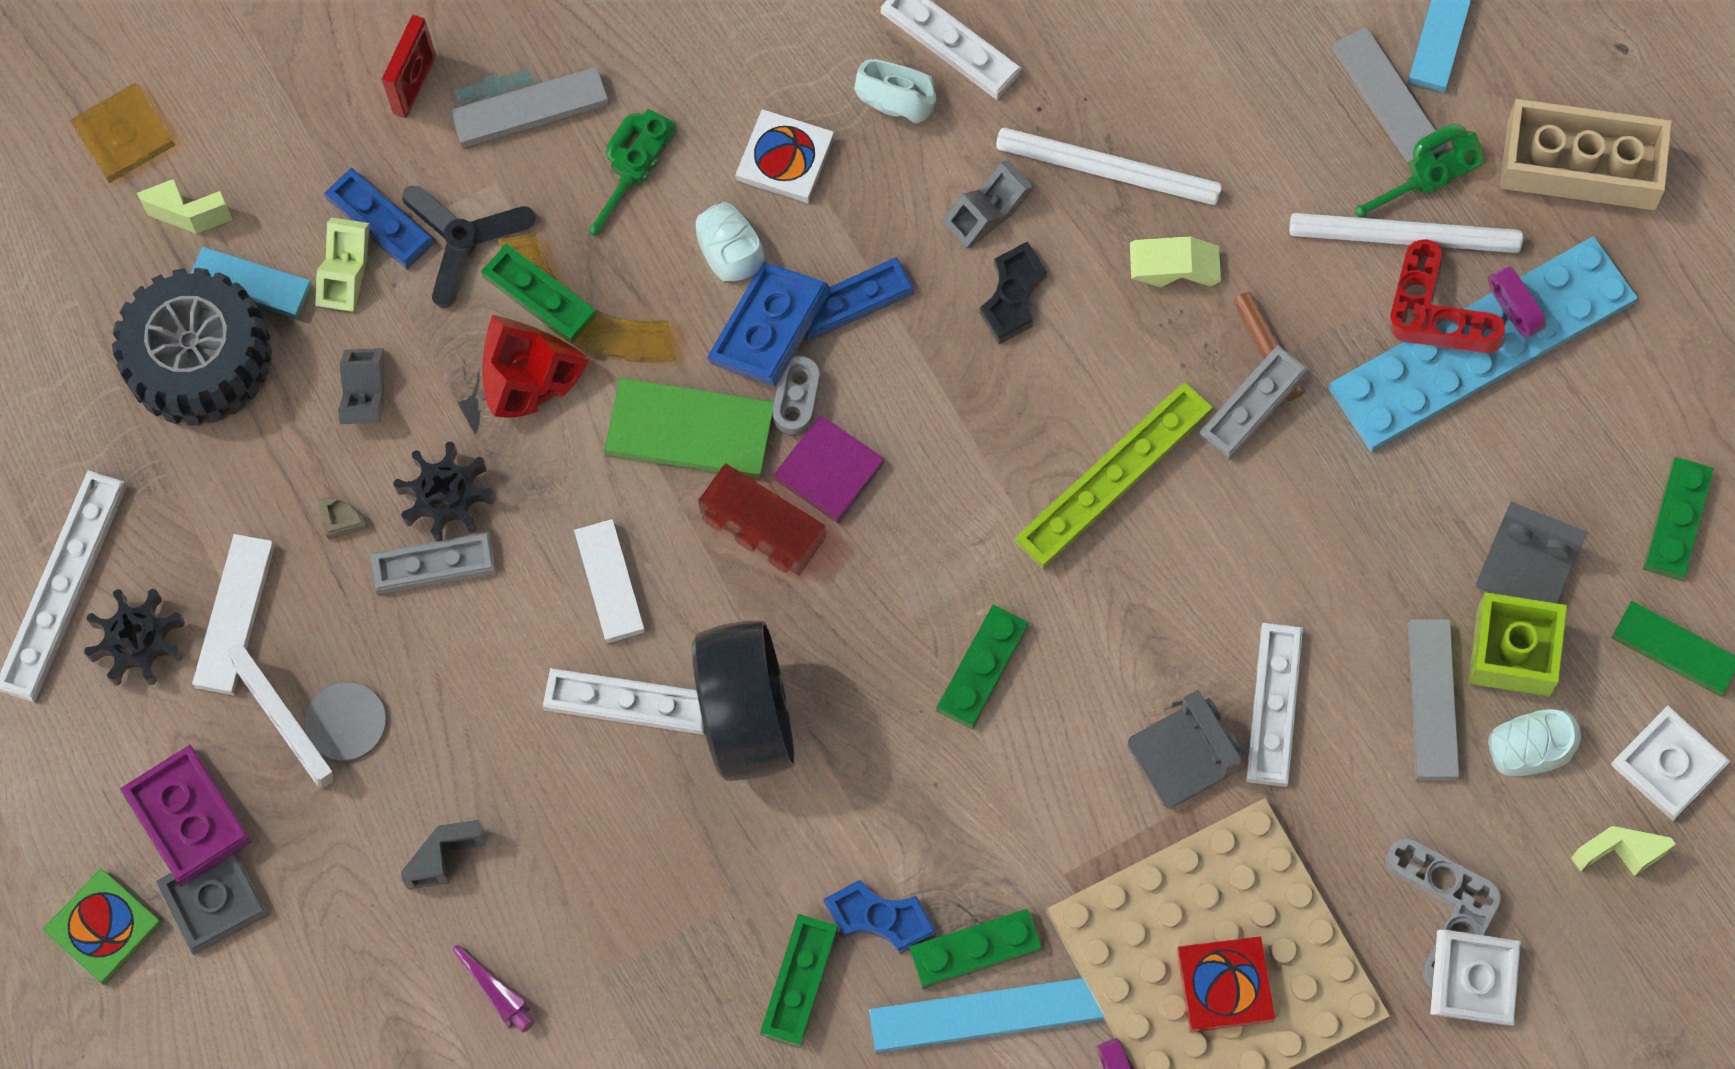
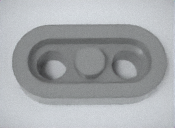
M796 356L791 359L778 382L774 399V423L781 432L788 435H797L806 431L813 419L820 384V374L816 363L804 356ZM798 376L807 378L806 383L802 385L795 384L793 380ZM791 412H796L800 415L795 421H790L786 418L787 414Z

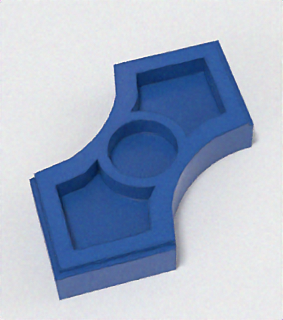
M858 880L824 898V903L834 922L838 925L843 938L858 933L874 934L890 942L898 953L902 954L909 950L910 946L922 943L936 936V931L917 896L903 900L884 899L872 893L861 880Z

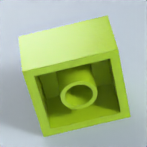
M1485 592L1477 607L1468 684L1550 697L1559 681L1567 605Z

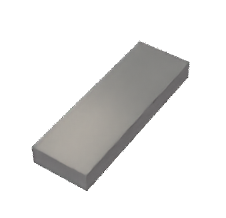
M1277 345L1199 432L1200 437L1228 460H1231L1308 374V369Z
M489 532L370 553L377 595L496 574Z

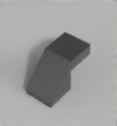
M1009 160L1000 162L979 190L963 193L942 222L966 248L972 247L1012 216L1034 187Z
M384 348L344 350L340 362L343 396L338 408L340 424L379 423L384 408Z
M473 820L437 826L401 871V879L406 888L409 890L449 884L445 852L486 846L485 832L480 821Z

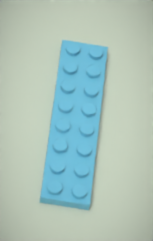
M1593 236L1520 277L1540 307L1546 321V328L1529 338L1521 336L1493 293H1490L1464 309L1493 313L1503 319L1505 323V342L1498 351L1479 353L1403 342L1331 382L1328 388L1370 452L1375 451L1634 305L1638 297L1596 238ZM1445 321L1440 323L1437 329L1442 333H1452L1458 329V325L1451 321ZM1465 326V335H1469V328L1471 326ZM1485 329L1482 336L1489 337L1493 330Z

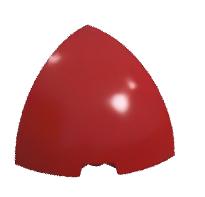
M492 314L485 340L482 366L484 394L490 412L495 417L503 418L521 417L538 412L539 405L556 395L563 397L572 389L586 369L589 358L572 345L547 332Z

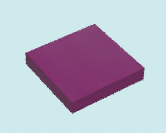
M820 415L776 470L773 477L782 486L838 523L883 466L885 460L881 455Z

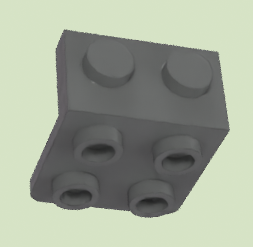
M1199 690L1184 697L1180 710L1131 736L1128 740V749L1162 805L1166 808H1173L1235 774L1241 762L1239 755L1242 754V749L1239 742L1231 732L1228 734L1224 732L1218 722L1221 716L1216 705L1210 698L1204 699Z

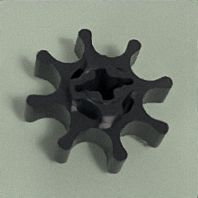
M451 441L445 444L446 455L444 459L435 464L427 463L420 451H413L412 458L415 465L421 469L420 476L416 480L409 482L396 479L393 483L397 494H411L416 497L413 507L401 513L405 525L412 526L420 517H431L434 519L431 534L435 541L443 540L444 525L451 520H460L465 523L470 533L476 532V523L467 514L469 507L476 502H485L487 504L495 502L491 489H477L472 486L474 478L487 471L484 459L477 457L467 467L457 466L454 460L458 452L455 444ZM444 488L446 491L451 492L447 495H444L442 492L438 491Z
M116 589L113 592V596L118 602V611L113 617L101 619L93 613L87 615L89 624L95 629L104 630L105 635L98 645L86 647L84 654L91 662H96L104 656L114 657V666L107 673V677L115 686L121 684L123 674L132 667L142 668V675L149 685H154L157 679L152 673L151 666L157 657L167 655L176 661H181L183 658V654L177 646L165 644V637L170 630L184 627L185 621L178 612H174L167 618L155 617V610L162 602V597L155 589L148 591L147 600L139 607H129L127 597L122 590ZM132 625H133V626L135 627V629L138 631V633H137V639H138V640H137V643H138V646H139L138 649H136L135 646L132 644V641H133V636H132L133 632H132V630H131V626H132Z

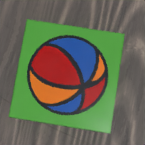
M100 868L42 930L102 985H105L162 923Z

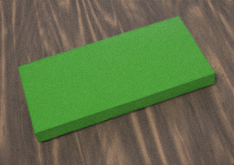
M619 378L604 452L608 456L761 479L773 420L774 401Z

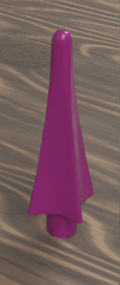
M456 945L453 947V953L479 983L507 1027L511 1028L515 1024L522 1033L528 1031L535 1021L527 1013L531 1008L526 1005V1001L487 972L461 946Z

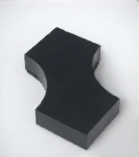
M1028 241L994 259V266L999 277L998 286L994 295L980 307L979 313L998 344L1033 327V318L1028 308V301L1033 289L1042 280L1047 278V271Z

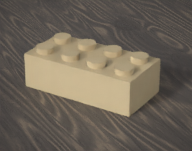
M1515 99L1507 121L1500 189L1655 211L1665 191L1671 120Z

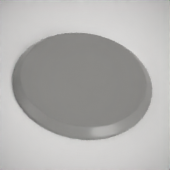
M353 682L336 683L320 691L309 704L305 715V732L317 751L323 756L339 761L353 760L367 754L378 744L385 730L386 714L381 700L368 687Z

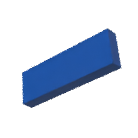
M352 167L324 192L326 199L352 221L369 223V237L406 270L434 245L432 237Z
M898 258L890 259L831 286V291L805 336L808 342L913 295L914 288Z

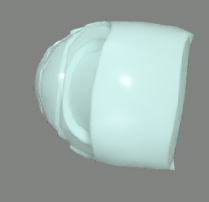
M876 59L865 60L857 70L854 92L867 105L887 115L905 116L916 124L928 119L932 114L937 98L931 76L905 66Z
M723 202L709 207L702 214L698 215L696 220V237L710 268L723 282L743 280L757 273L766 260L762 244L750 223L734 206Z
M1548 709L1525 714L1497 726L1489 735L1488 745L1493 762L1500 773L1507 776H1526L1548 772L1569 763L1578 750L1582 737L1580 726L1573 715L1565 710Z

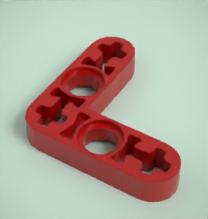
M1421 239L1409 245L1390 313L1393 336L1404 342L1472 352L1492 353L1498 351L1505 342V323L1503 319L1496 314L1432 305L1442 268V250L1437 243L1428 239ZM1422 256H1429L1430 258H1427L1425 263V272L1420 271L1419 261L1422 259ZM1414 284L1422 285L1427 289L1420 296L1409 295L1405 290ZM1408 309L1414 310V320L1411 321L1410 325H1403L1407 319ZM1451 321L1458 325V329L1452 333H1442L1437 329V326L1442 322ZM1466 325L1471 326L1469 328V335H1465ZM1485 329L1493 330L1489 337L1482 336Z

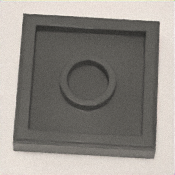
M237 852L183 887H180L172 873L156 881L193 955L268 916Z

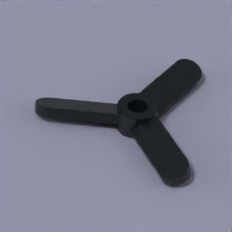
M408 186L404 189L402 196L403 203L446 240L445 251L432 293V300L439 308H448L455 302L468 253L472 252L477 244L528 230L534 225L536 220L535 213L531 208L521 206L469 222L465 219H457L419 186ZM459 234H466V237L462 240L455 239Z

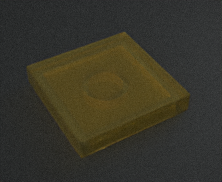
M136 82L69 120L108 183L115 181L175 146L174 140Z

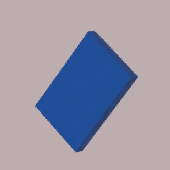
M763 262L707 359L712 365L776 387L831 288L827 282Z

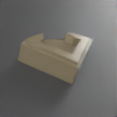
M333 497L317 499L328 539L367 529L361 514L351 505Z

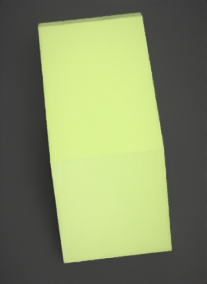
M174 179L137 193L148 216L195 234L233 220L221 191L185 204Z
M333 217L327 222L326 259L317 269L315 306L352 312L355 310L368 259L369 223Z
M1191 236L1143 239L1130 242L1131 279L1160 288L1180 278L1210 287L1221 282L1218 245Z
M1611 826L1578 848L1571 859L1579 870L1583 871L1615 850L1631 873L1636 876L1666 856L1676 843L1671 837Z

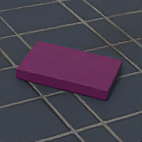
M191 744L120 788L180 887H183L252 842Z

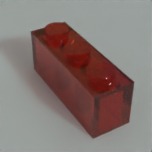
M727 463L722 466L698 500L700 513L702 514L701 518L707 525L717 531H721L723 528L735 535L734 539L739 545L751 552L757 549L768 556L767 560L769 563L784 573L791 570L800 576L826 539L825 525Z

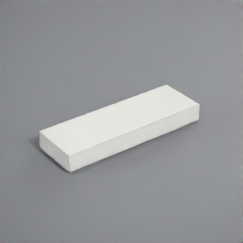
M613 519L574 530L606 644L645 633Z

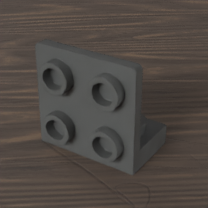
M1511 501L1480 572L1476 587L1488 593L1557 603L1573 562L1588 532Z

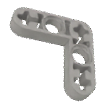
M1400 839L1394 842L1387 853L1386 867L1393 876L1453 908L1442 930H1450L1452 926L1462 924L1470 928L1472 934L1484 935L1501 900L1500 892L1496 885L1411 839ZM1405 850L1412 852L1411 860L1420 866H1423L1425 859L1431 861L1432 863L1424 873L1423 880L1417 877L1421 870L1419 867L1413 864H1408L1406 868L1400 867L1398 865L1400 858L1395 853L1402 855ZM1437 869L1448 870L1454 877L1453 887L1448 890L1438 889L1432 882V872ZM1464 879L1469 882L1464 890L1475 895L1480 890L1487 893L1486 901L1491 905L1484 904L1478 909L1473 906L1475 899L1467 893L1463 892L1460 900L1454 897V895L1461 887ZM1436 942L1422 969L1423 979L1430 988H1433L1434 968L1432 964H1435Z

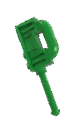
M647 109L644 114L632 113L621 122L606 147V156L612 163V172L620 175V183L593 225L589 226V233L592 236H598L601 233V228L626 190L632 188L634 183L640 186L643 181L648 180L650 176L649 171L652 167L655 168L657 166L659 156L677 130L676 122L650 109ZM634 130H637L639 136L632 147L629 149L623 148Z
M1450 124L1420 139L1413 149L1414 159L1407 162L1413 176L1409 177L1406 183L1363 205L1359 204L1355 208V214L1358 217H1365L1370 211L1411 190L1413 192L1419 190V192L1427 194L1434 193L1437 187L1447 186L1451 183L1450 180L1466 174L1487 162L1476 132H1467L1465 127L1460 124ZM1449 141L1451 142L1453 148L1435 157L1431 153V150Z

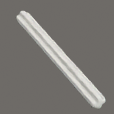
M1005 127L1001 128L997 137V148L1002 151L1211 205H1216L1220 197L1221 184L1215 181Z
M1293 213L1289 224L1290 235L1299 237L1411 245L1413 242L1421 239H1428L1444 248L1511 253L1520 252L1523 245V233L1515 229Z

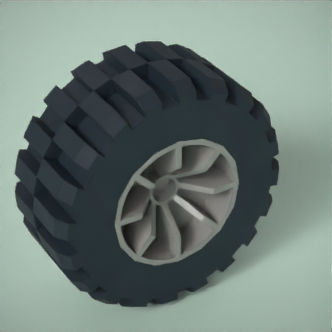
M185 268L172 271L173 276L164 278L160 274L152 278L153 284L146 289L140 286L132 293L135 297L132 304L129 302L124 303L119 312L123 321H116L113 329V335L117 340L112 344L113 356L118 362L116 366L134 397L139 403H143L147 411L153 415L160 416L162 414L166 421L175 424L180 423L181 419L185 418L189 426L201 425L204 418H209L214 423L223 420L222 414L229 410L233 414L244 408L241 402L246 397L252 400L260 391L256 383L257 381L264 382L266 380L269 369L265 362H269L272 359V348L268 342L270 335L254 300L249 297L247 291L239 283L232 284L229 276L220 272L215 273L212 277L208 269L195 268L193 274H187Z

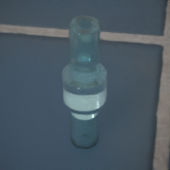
M526 69L501 77L498 76V73L483 77L484 81L454 90L458 104L486 96L492 98L502 95L504 91L530 85L532 81L529 70Z

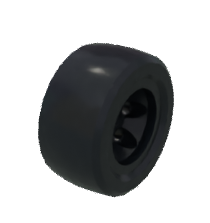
M742 621L728 623L697 633L692 643L694 678L708 746L719 775L726 781L748 780L777 774L794 767V744L786 693L776 651L766 622Z

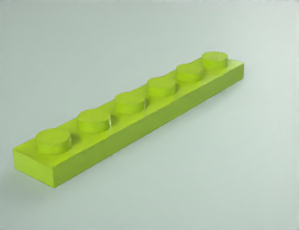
M1184 381L1015 537V544L1044 570L1212 413L1213 407Z

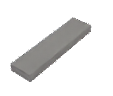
M1364 27L1334 42L1333 52L1405 161L1413 160V149L1416 143L1423 137L1435 132V129L1368 28ZM1445 144L1431 150L1434 157L1445 152Z
M594 67L451 109V114L461 146L465 148L605 107L609 104L598 68Z
M1409 619L1407 627L1416 780H1457L1459 778L1450 619Z

